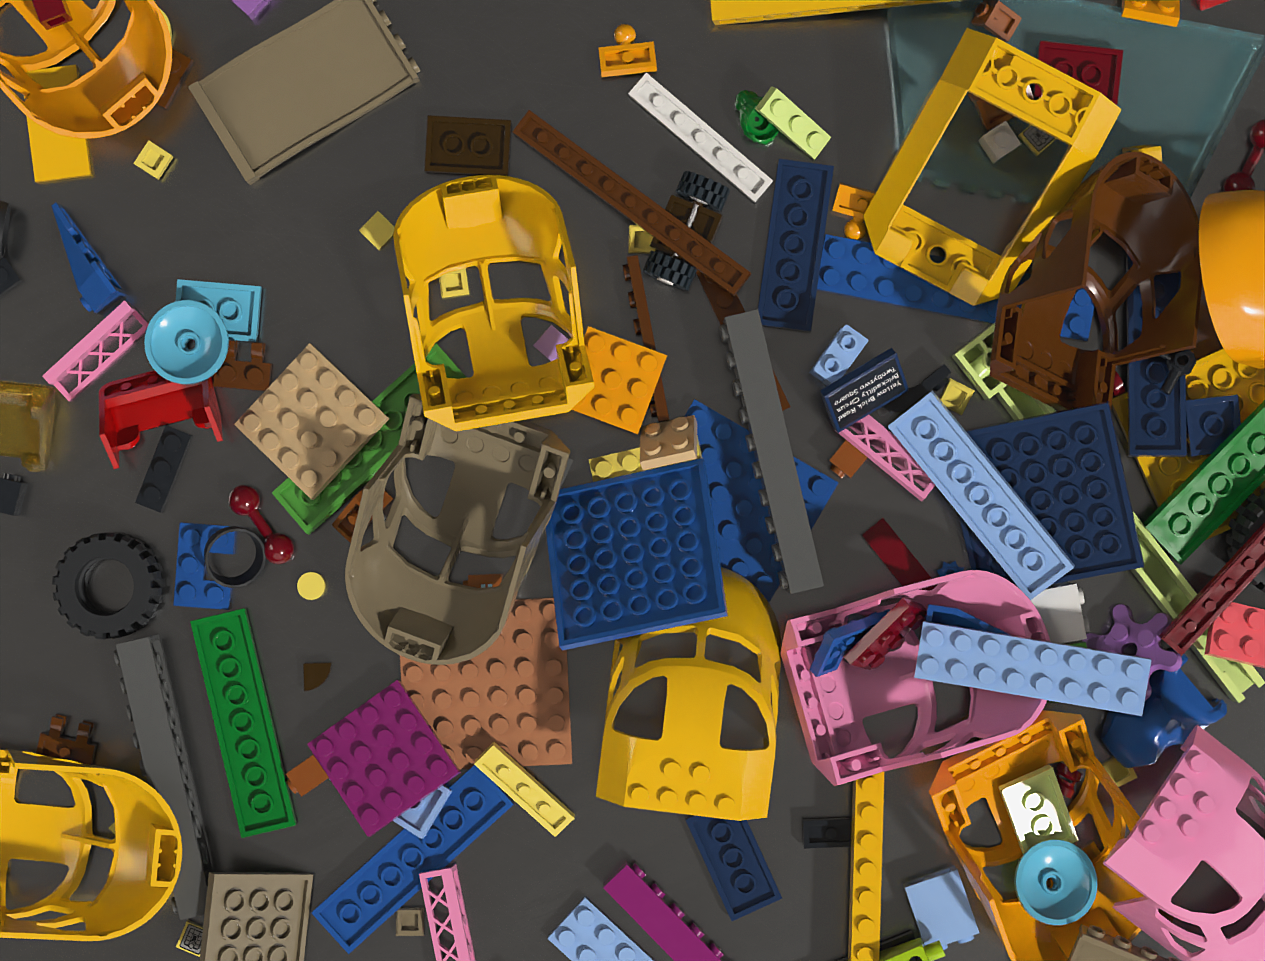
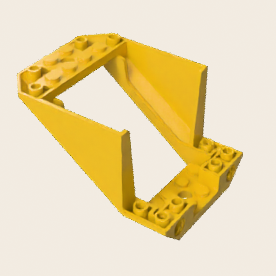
M966 28L939 81L928 92L863 215L874 254L972 306L998 299L1003 279L1009 266L1073 195L1095 161L1122 109L1099 91L996 37ZM1029 84H1036L1041 88L1042 95L1038 100H1031L1027 97L1026 88ZM967 92L1069 145L1052 177L1013 240L1005 247L1001 256L903 205ZM934 247H940L944 250L945 259L943 262L935 263L931 260L930 251ZM1027 260L1022 263L1015 271L1009 293L1015 290L1033 260Z

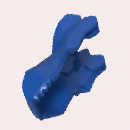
M1171 647V648L1168 649L1167 651H1175V650ZM1185 654L1181 656V667L1188 661V657ZM1180 668L1175 672L1159 669L1150 675L1149 684L1152 688V693L1144 702L1142 716L1108 711L1100 739L1116 760L1125 768L1155 764L1167 747L1183 744L1196 725L1204 729L1209 724L1215 723L1227 714V704L1223 699L1218 700V698L1208 702Z

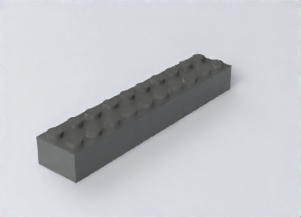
M757 309L725 317L723 324L719 327L723 343L728 342L730 352L725 354L729 370L734 369L736 380L732 381L735 397H741L743 407L739 408V415L742 425H748L749 435H746L745 439L748 451H754L756 462L751 463L754 477L761 480L763 488L758 490L761 506H767L769 517L764 518L768 534H774L776 544H772L771 548L774 560L776 562L780 561L782 571L777 572L780 586L783 589H787V592L790 594L823 587L824 583L759 311Z
M156 634L116 644L117 650H114V659L117 667L121 666L123 677L120 678L122 692L128 695L130 705L126 706L129 721H134L136 732L133 733V741L136 749H140L142 760L139 761L141 774L143 777H147L148 785L154 788L169 805L179 826L182 841V862L179 876L173 889L174 897L171 898L174 913H178L179 919L183 920L205 914L209 872H214L160 636Z

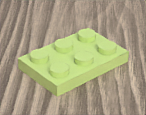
M1049 764L999 786L1022 854L1035 844L1047 840H1063L1070 843L1079 841L1055 772Z

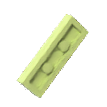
M771 86L755 108L812 159H816L831 138L775 87Z

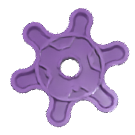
M1118 604L1112 611L1114 626L1111 631L1106 635L1089 633L1086 634L1087 639L1082 640L1086 642L1087 648L1124 654L1123 649L1125 650L1126 647L1135 644L1138 650L1134 656L1151 659L1149 678L1156 670L1162 669L1168 672H1175L1182 665V658L1177 652L1167 651L1161 645V637L1159 635L1172 622L1171 617L1166 613H1158L1149 622L1139 624L1133 619V612L1128 605ZM1149 678L1145 700H1147L1152 693V688L1149 684Z

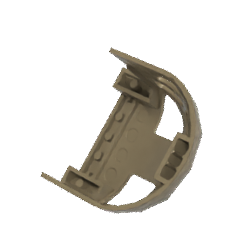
M412 394L410 396L398 446L363 489L345 568L346 590L352 608L360 622L376 640L405 658L435 665L455 664L470 660L487 650L495 642L513 608L522 580L528 572L536 553L541 534L549 523L571 452L552 430L520 420L454 431L424 416L420 394ZM427 455L454 462L455 469L441 512L437 517L425 511L414 497L406 476L405 458L413 457L423 461ZM394 470L396 496L385 521L383 514L384 491L387 480ZM508 483H514L529 490L527 499L533 500L541 506L527 532L524 535L506 540L495 539L492 535ZM403 515L426 535L451 547L450 553L438 576H433L408 563L393 548ZM372 516L374 538L361 547L363 535ZM461 551L494 558L516 556L512 566L497 587L475 588L449 581L450 573Z

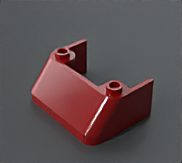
M154 370L109 382L99 390V436L114 469L119 468V451L133 448L140 440V431L192 418L195 426L208 429L212 427L217 442L223 441L221 413L211 377L199 383L186 385L171 382Z

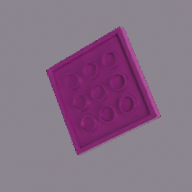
M400 680L393 682L307 744L367 837H371L461 773Z

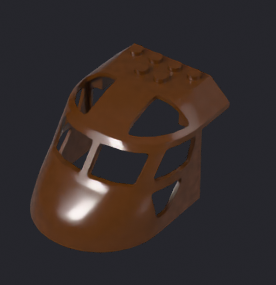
M1126 152L1116 156L1098 168L1078 186L1065 206L1009 266L1003 279L997 305L990 362L991 377L1059 411L1109 401L1111 408L1116 366L1196 347L1202 290L1199 257V220L1184 186L1164 163L1142 152ZM1072 218L1070 230L1057 247L1049 245L1048 243L1056 224L1059 221ZM1103 232L1121 245L1133 261L1132 267L1112 290H1108L1099 275L1088 266L1090 247ZM1027 260H1033L1031 277L1009 293L1015 271L1022 263ZM1181 272L1180 290L1159 317L1155 318V275ZM1140 286L1143 312L1141 336L1118 352L1116 311L1135 288ZM1084 288L1096 307L1102 329L1103 351L1099 349L1093 351L1079 349L1062 342L1060 339L1064 319L1077 289Z

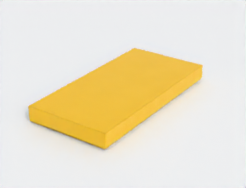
M76 64L26 72L44 89L67 85L79 78L78 66ZM27 117L36 183L92 176L87 138H74L54 133Z

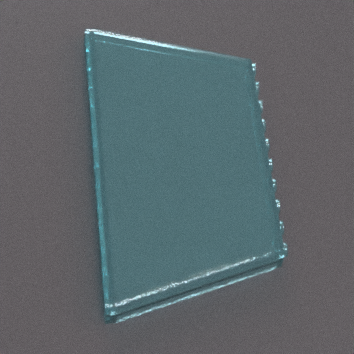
M959 0L886 8L899 147L928 92L939 81L966 28L996 37L984 27L975 26L971 23L975 16V9L983 0ZM999 0L1022 18L1011 39L1006 43L1036 59L1040 41L1123 50L1117 106L1122 110L1082 182L1098 168L1116 156L1123 154V147L1153 144L1161 146L1162 163L1177 176L1191 198L1265 55V35L1179 19L1177 27L1122 17V8L1084 0ZM1029 84L1033 94L1034 84ZM967 92L916 182H923V178L934 180L933 184L941 187H950V184L961 185V190L977 193V190L981 189L989 191V196L1004 198L1005 194L1016 196L1015 200L1019 202L1032 203V199L1037 200L1058 167L1069 145L1056 139L1038 156H1035L1018 137L1030 124L1014 117L1008 120L1007 123L1021 145L993 164L978 140L995 127L989 130L983 127L976 106L969 99V92Z

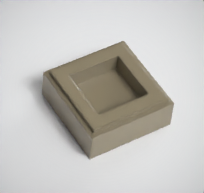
M400 907L396 911V936H424L425 907Z

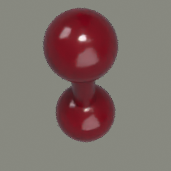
M1265 119L1257 121L1252 126L1250 140L1254 147L1242 171L1232 173L1226 178L1223 185L1224 192L1255 190V182L1251 176L1265 151Z
M250 485L235 487L229 494V506L234 513L241 516H249L265 539L263 545L266 559L273 564H283L289 561L294 553V544L287 535L274 533L258 511L260 496L257 490Z

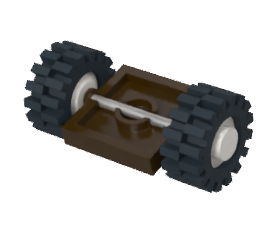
M684 171L676 192L692 202L671 195L665 210L712 244L724 216L707 208L722 211L730 189L703 175ZM653 237L650 247L668 255L651 250L642 272L661 282L689 291L697 269L681 262L680 260H685Z

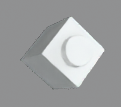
M1007 121L995 127L978 140L993 164L1021 145Z

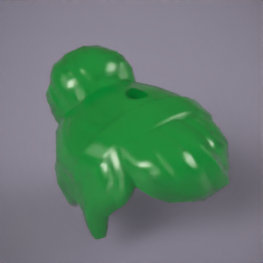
M740 91L735 99V107L740 112L739 119L743 134L759 144L767 145L769 142L774 141L779 130L755 109L763 97H759L753 91Z

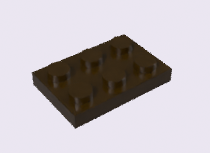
M428 115L424 171L431 173L508 176L511 120Z

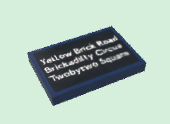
M890 348L820 390V394L833 428L839 433L909 391L897 353L893 348Z

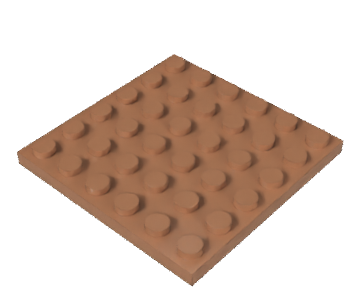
M554 597L515 599L513 608L498 638L487 650L470 660L455 664L435 665L417 662L400 655L401 683L459 769H470L474 766L475 759L493 742L500 746L521 766L572 764L567 650H562L559 647Z

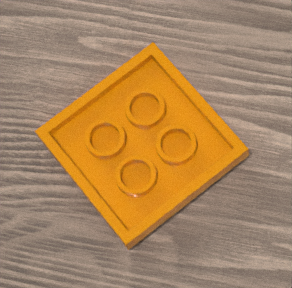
M588 326L584 336V344L594 381V388L571 410L639 434L667 355Z

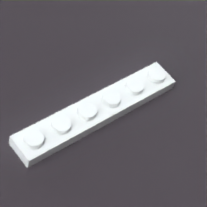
M645 73L628 93V96L754 203L772 184L773 180L648 73Z

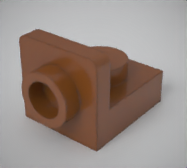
M983 0L975 9V16L971 23L975 26L984 27L1000 40L1009 42L1022 18L999 0Z

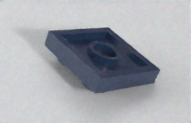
M1238 395L1186 400L1187 457L1212 454L1241 425Z

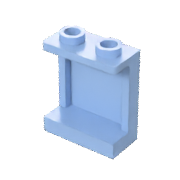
M849 325L841 327L808 373L826 386L832 384L844 376L869 340Z
M955 866L902 883L924 946L940 940L945 950L948 948L947 944L958 941L959 944L969 942L974 939L973 935L979 933L958 869Z

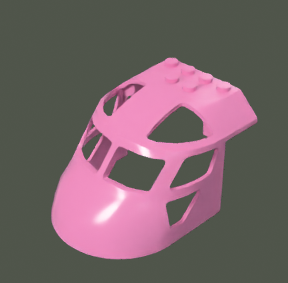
M967 570L895 588L844 606L787 621L780 654L811 762L833 786L880 772L944 758L1015 736L1028 728L1037 719L1047 700L969 687L971 701L968 719L935 732L937 701L933 681L914 678L920 642L913 630L904 636L905 640L898 649L890 651L884 656L885 661L875 669L868 670L850 665L843 656L837 670L815 677L810 671V667L815 659V653L821 646L823 635L826 631L833 627L838 628L846 625L851 614L868 617L874 612L879 613L887 609L891 610L897 604L876 606L880 604L881 600L906 598L922 604L927 610L928 604L958 608L1012 636L1050 642L1046 626L1039 612L1030 599L1017 586L994 573L981 570ZM938 584L933 590L930 591L919 590L925 587ZM903 706H917L918 720L913 737L900 754L894 758H889L884 753L881 743L871 744L863 725V718ZM973 737L983 738L981 740L965 744ZM949 741L945 746L925 755L923 752H920L924 748Z
M1196 725L1180 748L1184 751L1183 755L1128 837L1118 840L1103 862L1105 866L1144 895L1143 897L1116 902L1112 907L1181 961H1265V908L1246 930L1228 938L1225 937L1221 930V927L1234 923L1246 915L1260 898L1265 902V840L1236 812L1237 807L1265 829V814L1260 810L1255 801L1256 799L1265 806V796L1249 783L1252 777L1265 792V780L1239 756L1199 725ZM1203 860L1238 893L1240 900L1226 911L1208 914L1191 912L1172 904L1171 898L1185 883L1200 861ZM1159 908L1182 921L1200 926L1205 937L1187 932L1174 925L1158 912ZM1170 933L1203 949L1191 953L1176 943Z

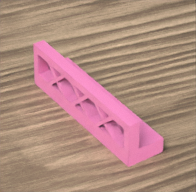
M124 300L42 377L49 384L54 385L71 402L146 333L149 323L130 302ZM133 315L142 324V327L135 334H124L125 321ZM120 327V333H113ZM109 336L119 337V348L114 353L104 352V341ZM124 337H130V338L124 343ZM99 346V352H93ZM88 355H99L98 368L94 371H83L84 359ZM104 356H110L108 359H106V360L103 362V357H104ZM79 364V371H72ZM68 374H78V386L69 392L60 381ZM83 374L89 375L85 380H83Z
M870 415L849 426L858 435H853L847 429L839 432L843 438L921 502L934 488L935 484L897 437ZM870 444H871L875 449H877L880 453H875V452L870 448ZM892 463H894L902 471H897L894 467H892ZM913 480L922 486L924 490L922 491L915 486Z
M456 863L447 865L442 869L420 872L419 877L436 961H447L449 956L456 961H476ZM442 875L444 888L438 895L429 889L427 878ZM444 892H445V895H446V900H445L444 898H442V895L444 894ZM431 896L436 899L433 904ZM438 901L448 907L449 916L445 922L434 915L433 909ZM449 920H451L452 928L447 925ZM436 923L441 926L439 931L437 930ZM444 929L454 935L455 943L450 950L440 944L439 936ZM455 947H456V950H457V955H456L455 953H453V950L455 949ZM442 951L447 954L444 959Z

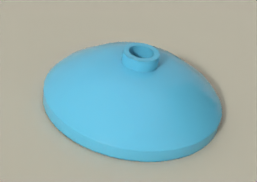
M192 300L176 301L160 309L151 319L145 334V352L152 368L163 378L178 384L199 383L210 378L222 366L229 346L227 328L218 313L209 306ZM190 340L195 341L193 349L187 348V343Z
M1047 840L1035 844L1023 854L1016 867L1014 886L1021 906L1031 917L1048 925H1066L1080 919L1091 908L1097 893V875L1090 858L1079 847L1063 840ZM1048 878L1053 880V887L1051 889L1046 885Z

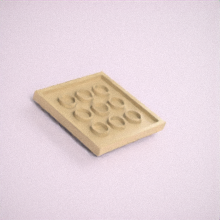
M309 343L234 425L310 499L314 500L390 418L321 352Z

